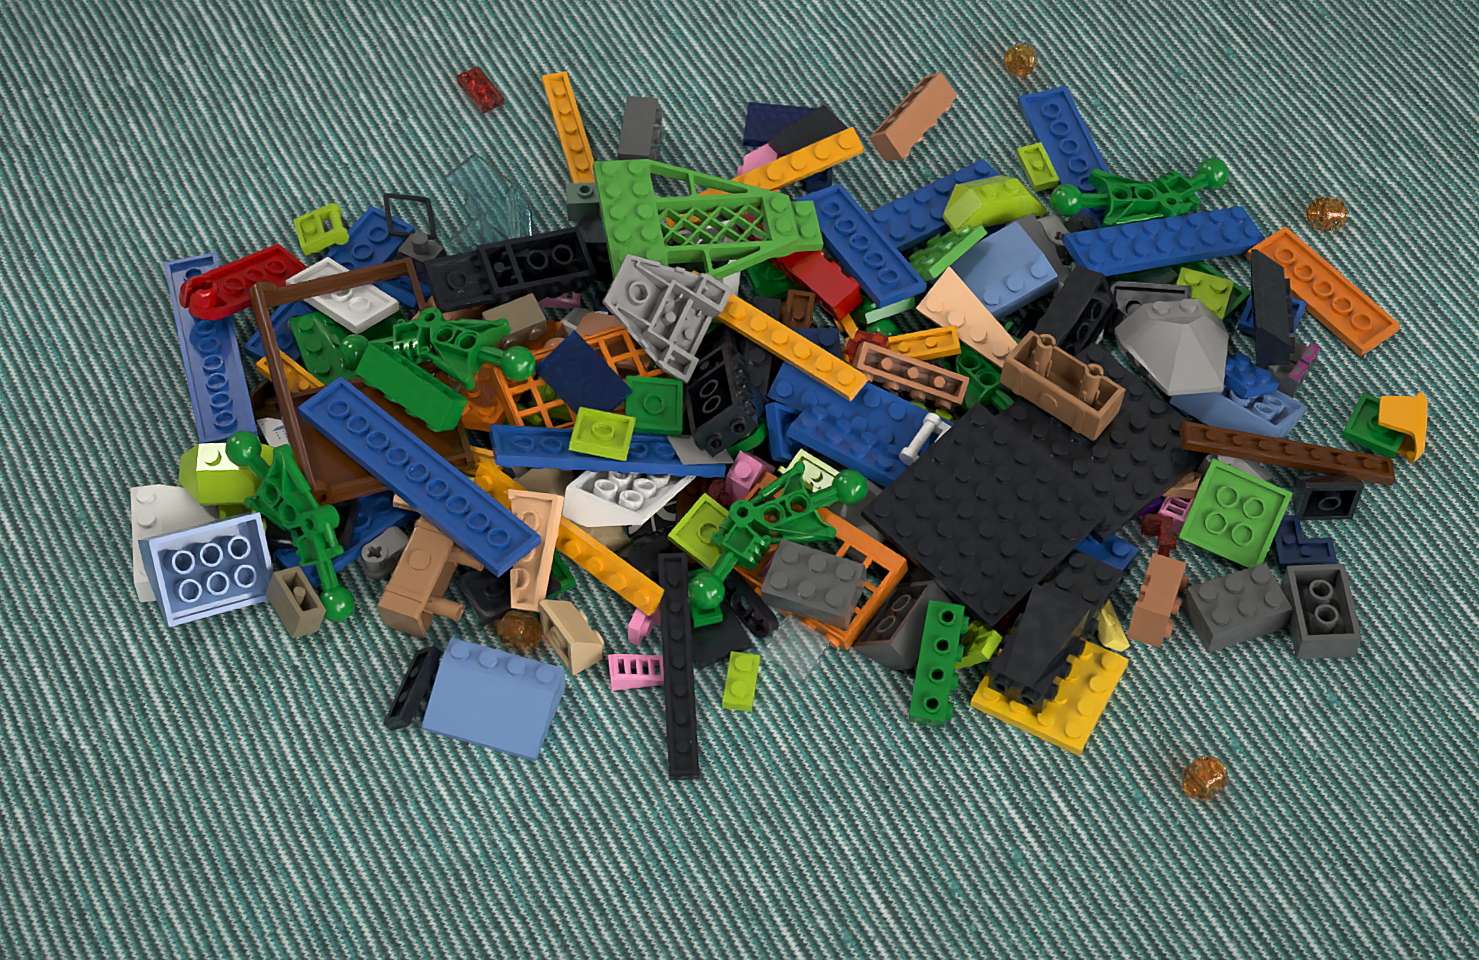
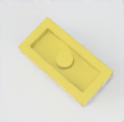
M1108 599L1097 617V620L1100 621L1097 628L1099 631L1097 636L1105 647L1122 652L1130 645L1110 599Z

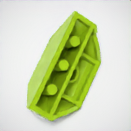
M999 175L956 184L943 213V219L952 230L958 232L967 225L972 228L982 224L985 228L1012 222L1032 213L1034 216L1044 215L1047 213V209L1036 195L1017 178Z
M226 443L198 444L181 455L178 482L201 506L244 504L245 498L255 495L262 483L249 467L236 466L228 460L225 453ZM262 444L261 457L271 467L273 449L275 447Z

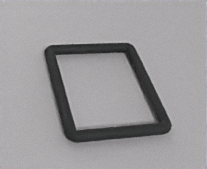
M385 193L383 195L388 233L391 236L408 238L414 233L393 231L389 198L426 202L431 235H426L428 240L436 239L437 235L431 200L428 197Z

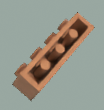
M938 72L924 76L869 137L885 162L895 159L901 161L910 154V148L919 143L924 138L923 134L937 124V118L951 108V103L957 95L944 75Z
M866 341L858 345L852 363L853 368L866 375L868 383H872L874 380L883 383L882 387L889 391L898 392L900 389L909 392L908 396L915 400L924 401L926 398L935 401L934 405L945 410H950L951 407L955 408L962 404L970 379L969 377Z

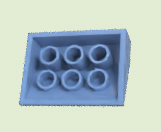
M1017 221L974 244L950 265L951 269L997 321L1058 287V275L1043 252ZM945 270L942 273H940L935 279L927 281L931 288L941 277V275L945 272Z
M1223 385V391L1172 395L1169 402L1176 406L1179 412L1197 418L1203 425L1284 439L1308 409L1307 406L1279 390L1243 399L1225 385Z
M247 512L138 540L143 566L167 627L269 600L266 596V591L274 571L260 512Z
M451 637L439 665L421 726L422 730L536 762L566 687L564 668Z

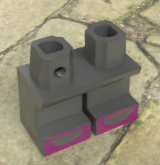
M1295 338V353L1290 354V365L1258 367L1268 370L1272 374L1271 377L1280 382L1277 390L1293 398L1315 365L1321 347L1310 343L1307 347L1296 342Z

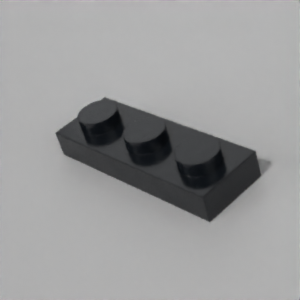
M435 645L416 650L383 723L391 731L408 727L416 719L417 708L428 692L427 686L432 675H434L439 667L438 661L442 651Z

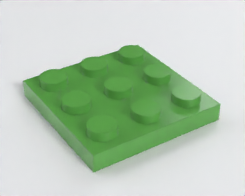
M981 224L972 228L967 225L958 232L952 230L943 237L939 234L927 242L928 247L925 250L921 249L909 257L911 260L909 264L924 281L935 279L984 237L987 232Z
M1211 459L1177 538L1245 568L1263 564L1293 493L1216 459Z

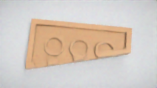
M948 266L916 307L918 313L938 327L956 325L959 341L1001 370L1003 369L1006 357L1018 345L950 266Z
M508 489V499L511 500L512 513L541 536V544L514 564L513 569L510 570L511 608L540 613L539 602L546 597L564 497L556 494Z

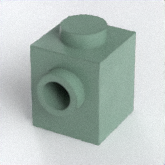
M595 182L566 184L568 221H580L584 215L600 217V206Z

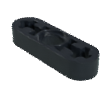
M733 568L726 577L727 579L723 582L725 587L723 601L755 637L762 639L776 633L778 629L776 615L764 604V601L738 571ZM742 595L745 596L749 602L748 610L745 609L741 604Z

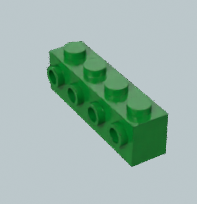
M368 343L355 371L356 374L364 379L363 382L366 385L384 392L386 399L404 406L406 413L413 417L421 418L426 422V426L435 432L454 430L469 401L386 343Z
M929 600L908 722L944 728L945 719H952L954 703L948 701L950 690H957L959 674L954 673L955 662H961L964 645L959 644L960 633H967L969 616L964 615L965 606Z

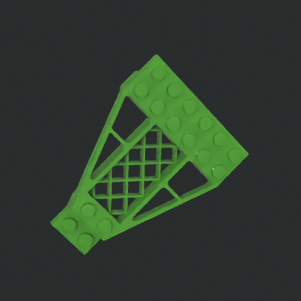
M650 159L593 162V174L613 280L627 254L661 263L660 265L668 267V264L704 262L705 274L720 280L770 258L784 257L794 252L822 250L823 240L813 200L790 202L789 195ZM650 173L687 182L689 196L656 197ZM695 184L732 194L699 195L696 192ZM746 212L756 218L753 224L742 218ZM721 214L730 221L724 225L715 218ZM693 215L703 221L699 227L689 221ZM668 217L677 224L671 228L662 221ZM761 223L764 231L757 228ZM737 224L746 231L739 235L731 228ZM709 225L719 231L715 237L704 231ZM682 227L693 233L688 239L678 233ZM752 234L761 241L750 242L747 238ZM725 235L735 243H723L720 240ZM699 237L708 244L696 245L693 242ZM672 238L681 246H669L666 243ZM736 260L717 269H713L711 261Z

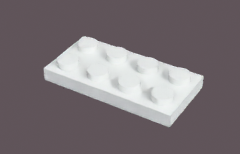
M327 257L287 279L286 285L343 273L349 270ZM372 284L303 299L355 334L365 331L399 310L397 300Z

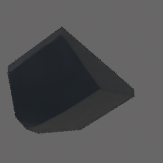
M663 532L641 535L616 551L615 554L650 580L657 582L659 580L657 554L672 553L673 543L667 539L668 534Z

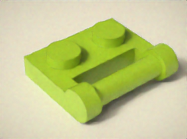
M331 203L293 219L301 249L305 256L320 252L332 244L343 245L349 241V234L346 228L343 227L341 221L342 212L338 204ZM327 219L331 221L333 230L326 232L323 221Z

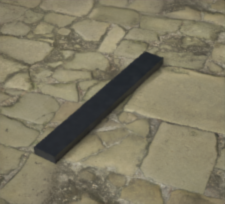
M687 552L657 554L659 586L664 589L660 600L669 780L699 779Z

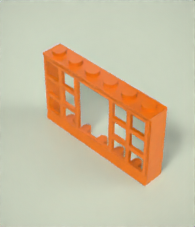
M624 326L617 328L607 327L599 333L590 336L587 334L580 335L573 341L567 343L557 342L550 345L547 349L540 351L530 350L535 356L536 366L547 363L552 376L534 381L531 375L526 379L527 383L508 388L499 366L492 365L490 375L510 426H524L521 418L541 413L546 428L573 429L577 414L554 363L556 360L600 347L624 404L625 379H620L614 365L615 363L633 359L639 373L637 376L653 378L660 376V378L675 379V377L663 371L654 360L653 362L657 370L646 373L639 356L648 353L643 348L635 349L631 340L632 335ZM624 340L629 352L611 357L606 345ZM556 382L562 399L543 404L537 387ZM530 389L537 406L518 412L512 395ZM683 396V416H684V413H685V410H686V407H687V406H686L685 398H684V396ZM566 405L572 422L553 427L546 410ZM625 405L605 412L624 415Z
M765 470L744 500H752L761 489L778 477ZM783 489L774 494L772 497L775 499L779 498L782 494ZM794 504L790 506L795 512L800 513L804 511L800 505ZM823 507L816 511L824 522L835 527L837 531L835 537L844 542L836 556L843 557L847 550L852 547L867 557L862 563L865 565V569L873 561L888 570L889 573L878 588L866 581L864 588L873 594L862 609L856 607L854 611L856 617L845 631L779 608L776 609L787 618L793 616L800 621L799 624L808 632L814 633L816 631L824 636L823 640L835 649L840 647L847 652L907 573L908 566L904 557ZM772 515L764 516L768 523H776L769 519ZM773 544L766 553H762L765 556L753 571L740 567L737 564L733 567L762 600L760 590L765 579L759 576V574L776 553L779 544Z

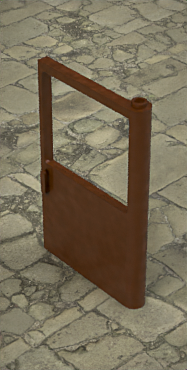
M411 257L278 288L271 282L261 281L249 290L288 444L292 448L294 461L312 488L310 492L320 506L390 489L299 415L298 407L328 385L290 394L268 308L408 276L419 312L421 313L427 309ZM430 344L432 353L437 356L433 345ZM432 360L417 364L431 375L434 373V377L452 388L448 374L436 367ZM362 377L346 380L460 472L475 469V460L461 417L454 430L435 432L426 426V422L421 418L413 417L406 413L404 406L386 399L384 392L366 385Z

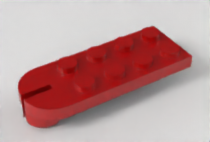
M278 243L203 274L191 277L180 287L179 302L184 309L189 307L188 313L197 318L219 320L251 307L249 290L256 283L266 281L273 283L276 288L286 286L287 279L308 267Z

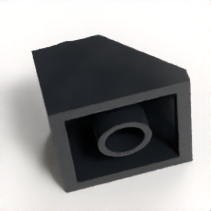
M1353 475L1296 476L1291 490L1293 493L1294 513L1299 515L1300 520L1352 519L1364 484Z

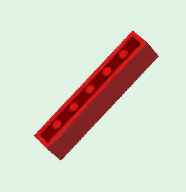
M747 212L742 216L751 224L756 220L755 217ZM761 223L757 228L764 231ZM735 224L741 234H743L746 231L737 224ZM752 234L747 238L750 242L761 241ZM821 250L794 252L784 257L768 259L803 291L816 293L815 301L838 322L863 302L859 292L861 289L859 283L851 276L847 278L836 262L832 261L830 263L827 261L826 256Z

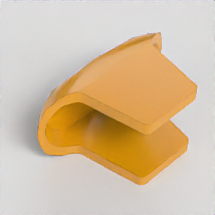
M1422 390L1414 397L1382 396L1379 402L1378 424L1406 433L1397 453L1403 454L1410 464L1422 456L1426 442L1428 400Z

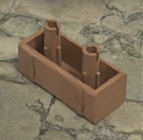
M1029 331L1006 357L999 382L1013 390L1018 396H1023L1072 427V430L1078 434L1081 433L1095 441L1118 414L1126 389L1108 377L1103 376L1104 371L1100 365L1089 364L1087 366L1055 346L1056 341L1053 336L1049 334L1039 336L1033 331Z
M422 515L416 521L409 541L388 584L385 585L383 595L377 605L384 625L419 638L425 637L435 614L452 619L455 622H458L461 618L464 605L443 598L458 564L477 569L478 571H482L484 568L479 561Z

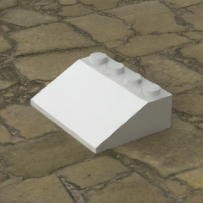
M586 470L566 487L562 516L572 520L577 525L586 527L644 524L696 476L686 475L684 477H677L670 474L647 475L645 473L633 472L621 474L614 471L591 472Z
M162 484L131 488L134 585L140 602L156 601L143 566L138 540L219 520L217 505L201 506L185 488Z

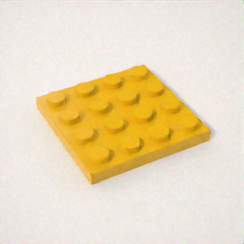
M1014 625L1009 632L1010 634H1013L1014 630L1016 629ZM1086 640V646L1080 658L1075 657L1068 678L1061 680L1058 685L1060 688L1052 703L1048 702L1042 713L988 688L989 671H987L971 699L970 706L1080 756L1121 679L1129 659ZM1000 648L999 652L997 653V656H999V654L1001 653V651H1002L1001 648Z

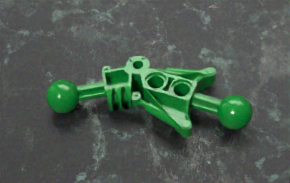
M1207 158L1197 167L1196 175L1188 179L1179 172L1169 171L1149 183L1119 177L1098 168H1093L1088 182L1098 191V194L1081 193L1076 186L1063 184L1055 188L1050 195V206L1057 215L1063 217L1074 216L1081 208H1103L1105 218L1101 228L1181 216L1190 209H1198L1201 200L1195 192L1202 188L1207 190L1222 188L1228 181L1229 168L1224 161L1218 158Z
M433 307L423 310L418 318L406 322L405 319H399L393 325V336L369 341L361 334H351L341 341L338 348L340 361L350 369H357L368 343H386L414 363L417 362L418 358L420 362L432 360L436 367L459 381L466 390H472L475 387L474 377L485 362L499 366L506 378L519 382L528 379L536 368L535 356L526 347L513 346L506 351L494 348L499 340L512 331L506 318H500L495 321L463 318L460 321L445 320L440 310ZM430 344L433 345L437 356L431 352Z
M887 318L870 323L865 330L866 342L903 335V333H899L895 323ZM959 341L961 354L941 358L944 369L950 371L949 363L954 365L953 372L970 378L961 404L964 414L977 402L984 408L993 403L1001 412L1004 411L1014 401L1008 396L1013 390L999 382L1002 370Z
M250 431L235 432L226 441L225 453L228 460L236 466L249 467L262 481L256 494L245 498V506L260 512L281 529L291 532L292 545L298 548L295 554L301 557V560L298 561L299 565L303 567L312 564L316 565L324 590L319 597L326 609L324 618L331 622L345 621L353 614L355 598L350 590L344 586H339L331 558L344 553L343 547L338 544L334 531L339 524L337 510L330 504L320 506L310 492L312 488L293 459L292 448L289 444L273 449V461L270 467L261 457L262 444L258 436Z
M799 461L794 464L793 468L761 489L752 500H738L734 502L730 507L728 515L719 526V532L712 533L710 539L711 544L719 549L721 555L709 572L696 575L689 583L688 596L691 602L697 608L704 610L717 607L725 596L723 582L735 564L746 569H755L757 567L755 561L763 559L761 553H766L770 545L780 544L781 539L797 544L813 541H833L837 532L835 527L824 522L816 510L835 502L847 506L858 504L867 495L868 485L866 478L859 471L853 469L842 470L834 477L831 486L808 494L802 478L805 465ZM781 489H783L782 494L779 498L759 505L757 507H754L760 501H766L774 494L779 492ZM794 504L800 505L804 511L800 513L794 512L790 506ZM773 515L778 521L776 523H768L764 516Z

